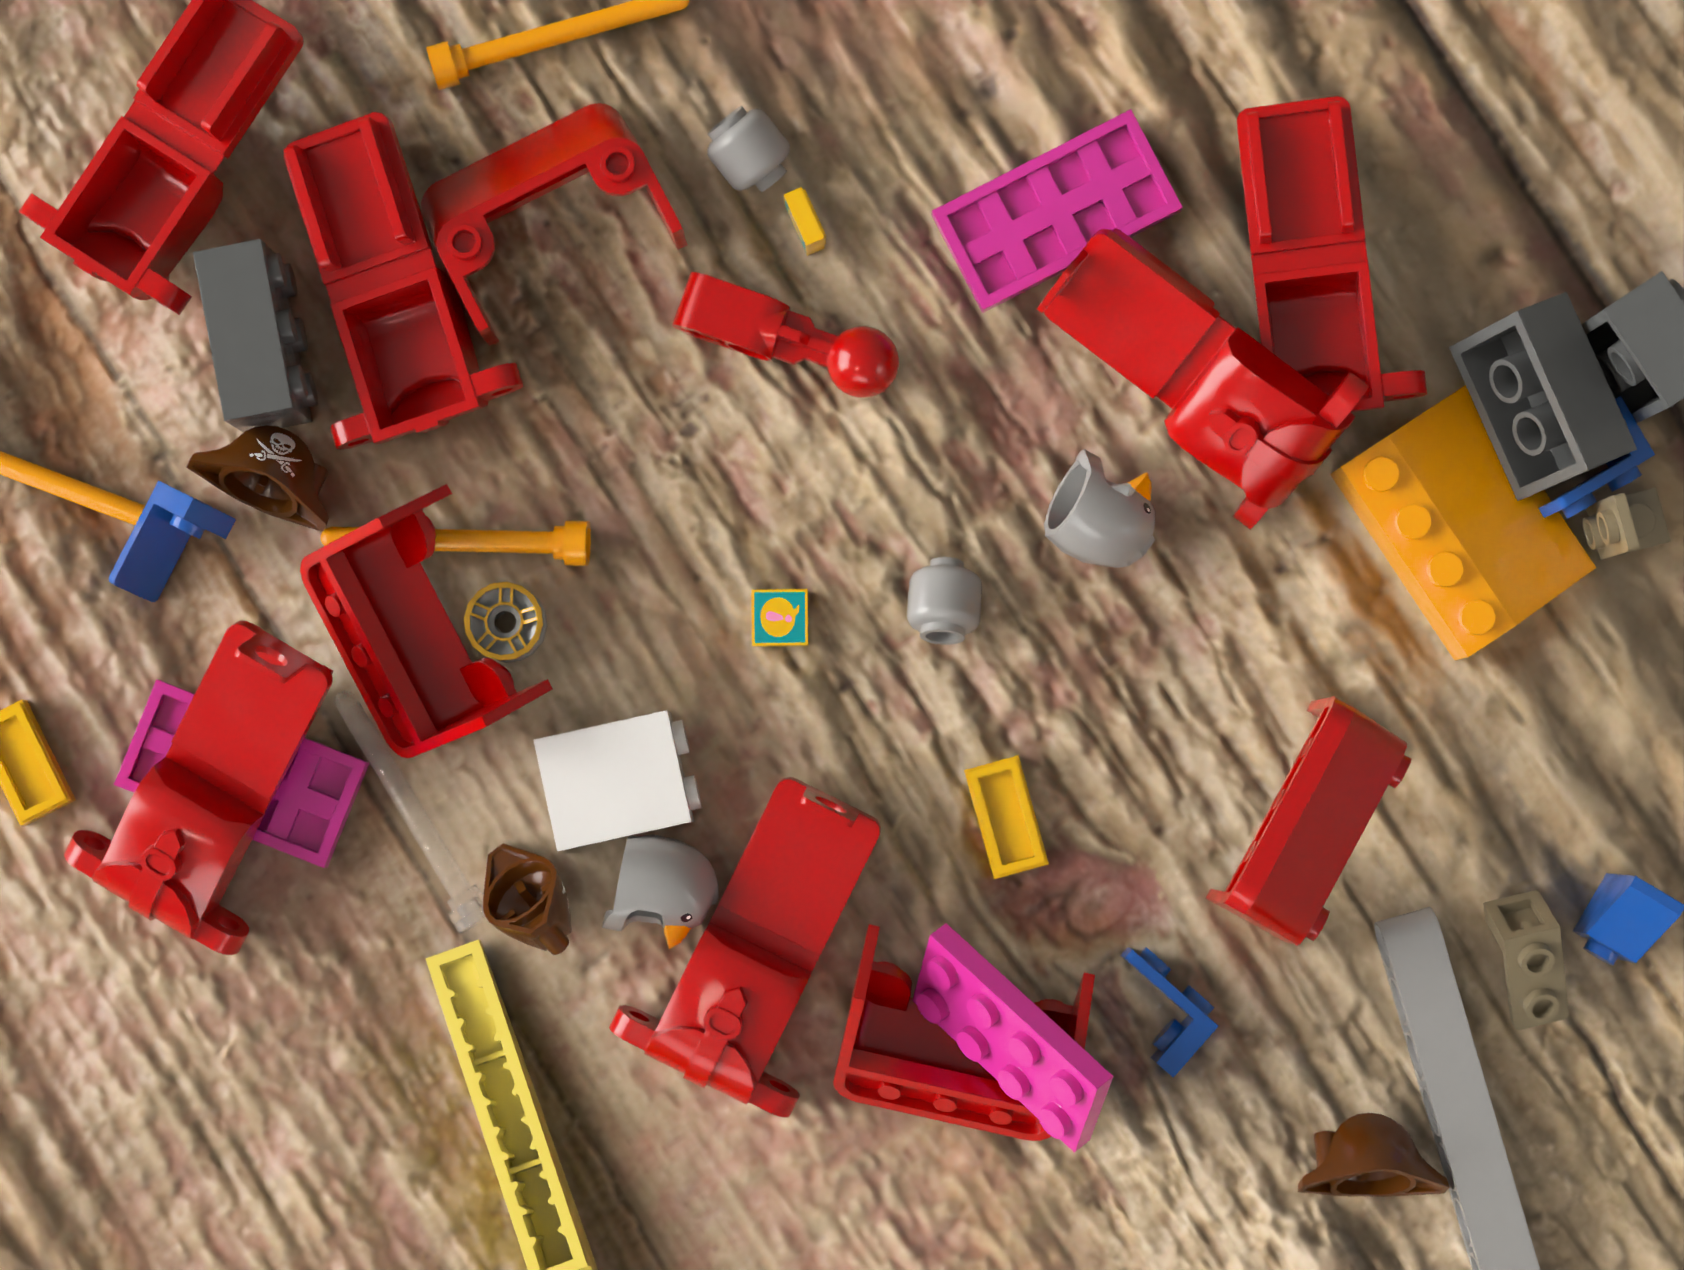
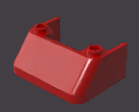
M602 103L587 105L435 182L425 191L421 201L423 219L439 256L471 319L489 346L499 342V339L467 279L468 276L486 267L493 258L495 239L488 223L589 172L598 188L612 196H626L645 187L677 250L687 246L683 228L656 175L622 115L615 108Z
M447 484L368 522L303 558L300 566L303 584L388 746L403 758L415 757L488 727L553 690L547 679L517 692L510 672L503 665L490 658H481L472 662L420 562L433 555L436 539L435 527L432 521L425 515L423 509L452 494Z
M1335 696L1311 701L1307 712L1318 717L1313 729L1225 892L1210 889L1205 898L1280 940L1296 946L1300 945L1305 937L1314 941L1322 931L1330 913L1329 910L1323 907L1388 785L1395 789L1400 784L1412 760L1404 755L1407 742L1357 708Z
M869 924L833 1080L836 1091L854 1102L1022 1140L1040 1141L1052 1137L1044 1130L1039 1119L1019 1100L1010 1098L1001 1089L998 1081L978 1062L967 1058L953 1038L938 1024L929 1022L921 1014L918 1006L912 1001L913 998L910 997L912 980L906 972L893 963L873 961L880 926ZM1085 972L1083 973L1073 1006L1055 999H1043L1034 1002L1037 1007L1084 1050L1095 980L1094 974Z

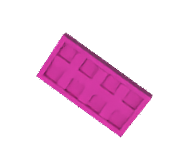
M1130 109L932 210L931 216L981 312L984 313L1064 272L1097 231L1101 229L1113 231V229L1117 228L1131 238L1180 213L1183 207Z
M156 679L114 782L115 786L134 793L150 769L166 757L172 745L171 741L195 693ZM305 737L281 785L266 809V814L252 840L322 868H328L370 762Z
M945 923L929 936L912 1001L918 1006L921 1014L929 1022L938 1024L957 1042L960 1050L967 1058L978 1062L998 1081L1001 1089L1010 1098L1019 1100L1032 1112L1049 1135L1060 1139L1075 1153L1090 1141L1114 1076Z

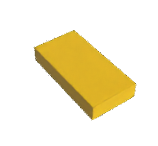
M20 700L0 710V785L20 826H26L76 800L27 700Z
M1019 755L963 770L993 878L998 879L1048 865L1049 862Z

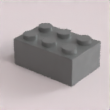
M261 239L193 252L224 421L242 432L264 425L285 428L313 422L310 407L318 405V395L311 372L304 373L300 352L308 350V343L302 319H294L292 314L290 297L297 296L298 292L291 264H284L280 253H275Z
M1661 271L1581 324L1614 398L1616 399L1621 396L1636 423L1673 406L1684 398V288L1676 280H1668L1663 271Z
M1567 292L1518 310L1449 347L1517 501L1637 450L1627 423L1620 412L1604 372L1598 363Z

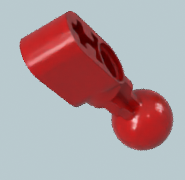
M697 272L690 273L672 323L675 329L757 359L772 361L775 358L793 365L807 360L827 367L830 378L835 386L845 394L855 398L877 396L888 389L895 380L899 368L898 352L893 341L879 329L869 326H857L845 330L837 336L817 329L811 317L790 311V306L775 298Z

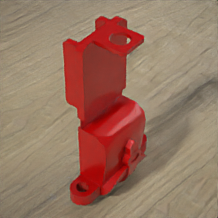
M191 0L138 79L136 86L139 90L133 97L135 101L125 116L119 118L60 208L57 210L31 193L18 212L43 228L44 232L40 238L74 259L72 264L101 281L110 282L138 300L154 299L180 316L192 296L170 282L169 274L215 214L223 199V182L214 173L223 159L230 157L302 49L304 43L302 34L295 26L252 0Z
M1334 96L1244 109L1237 117V132L1261 345L1328 396L1331 395L1346 375L1352 372L1369 387L1351 412L1382 409L1385 407L1384 402L1412 399L1427 395L1425 371L1410 370L1381 374L1352 114L1349 102L1343 97Z
M372 112L289 143L283 149L284 160L323 284L326 285L333 316L364 411L330 426L336 449H350L370 442L382 444L413 432L426 433L447 425L450 419L485 408L490 400L521 389L524 385L517 363L501 364L482 371L479 369L455 287L446 272L436 267L431 251L433 248L391 119L380 112Z
M1115 228L1113 231L1101 229L1097 231L1062 273L1037 310L1041 313L1044 312L1050 321L1152 399L1157 397L1172 408L1164 420L1168 435L1186 452L1244 490L1246 497L1235 510L1232 517L1251 530L1268 509L1283 504L1303 480L1312 476L1333 451L1330 447L1356 417L1351 411L1365 394L1369 385L1352 372H1349L1331 395L1328 396L1238 326L1235 328L1219 316L1220 312L1213 308L1215 305L1213 300L1120 229Z
M241 620L231 625L226 630L182 718L166 757L156 763L138 785L112 841L93 831L78 830L73 834L64 852L66 861L75 869L92 878L93 882L129 902L128 907L150 921L157 919L187 938L195 939L215 952L225 955L237 954L249 934V927L242 918L220 906L219 903L264 818L266 809L281 785L332 685L333 670L267 633L254 623Z
M786 777L780 780L708 926L686 966L661 1020L637 1008L620 1005L609 1029L622 1040L644 1050L645 1055L683 1073L684 1079L702 1088H705L707 1085L746 1105L751 1103L773 1115L783 1118L790 1117L800 1097L799 1092L786 1082L764 1072V1069L880 836L881 826L879 821L875 817L794 777Z

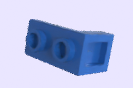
M1621 396L1615 400L1627 423L1637 450L1607 462L1608 468L1538 508L1544 518L1560 510L1563 511L1566 518L1581 512L1597 502L1592 494L1593 491L1607 484L1613 492L1642 475L1637 465L1655 455Z
M158 480L109 576V582L150 602H156L190 536L201 539L204 531L207 530L226 539L236 519Z
M1127 947L1120 956L1187 1014L1181 1023L1175 1018L1172 1019L1152 1042L1158 1050L1151 1056V1059L1174 1078L1218 1028V1025L1208 1017L1214 1007L1191 986L1188 985L1181 993L1166 980L1165 977L1171 969L1147 947L1139 955L1133 949Z

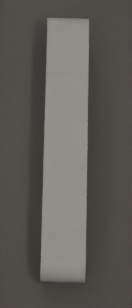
M1427 907L1375 922L1374 930L1444 1175L1450 1186L1449 1192L1472 1270H1540L1437 917L1433 909Z

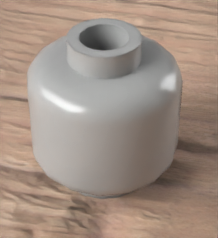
M740 106L708 132L712 142L708 146L707 155L735 190L742 191L756 185L760 192H763L787 172L781 163L789 154V142L762 109H752L747 112L743 106Z
M952 557L934 558L930 561V566L918 569L913 573L909 581L907 619L910 626L920 632L921 639L941 645L958 644L964 641L965 635L972 633L979 626L982 600V583L979 576L971 570L964 568L963 561Z

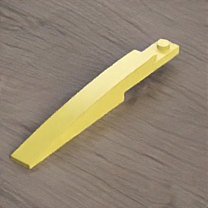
M478 939L425 958L527 1269L598 1270L481 940Z

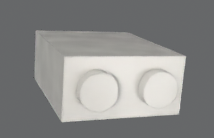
M668 710L533 740L557 851L694 822L692 810L702 808L695 775L684 776L680 755L690 753L683 720L673 722L671 712Z

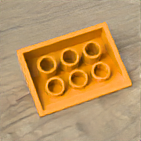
M1466 385L1330 474L1454 660L1470 657L1521 623L1596 568L1559 511L1545 518L1538 508L1551 501L1545 490L1517 501Z

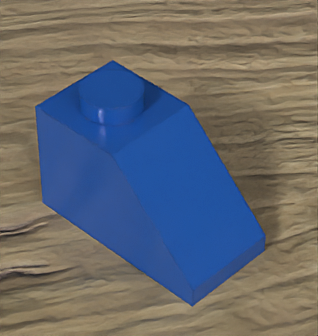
M1606 873L1573 932L1587 940L1583 947L1585 951L1614 966L1617 959L1636 963L1681 916L1684 911V904L1637 876Z

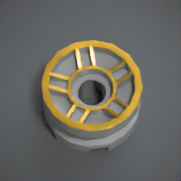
M510 582L491 583L477 591L469 601L464 616L465 633L472 646L485 657L504 663L521 661L534 654L543 643L548 627L546 611L540 600L523 586ZM505 611L511 612L516 618V626L509 633H502L494 625V620L499 619L501 615L505 614Z

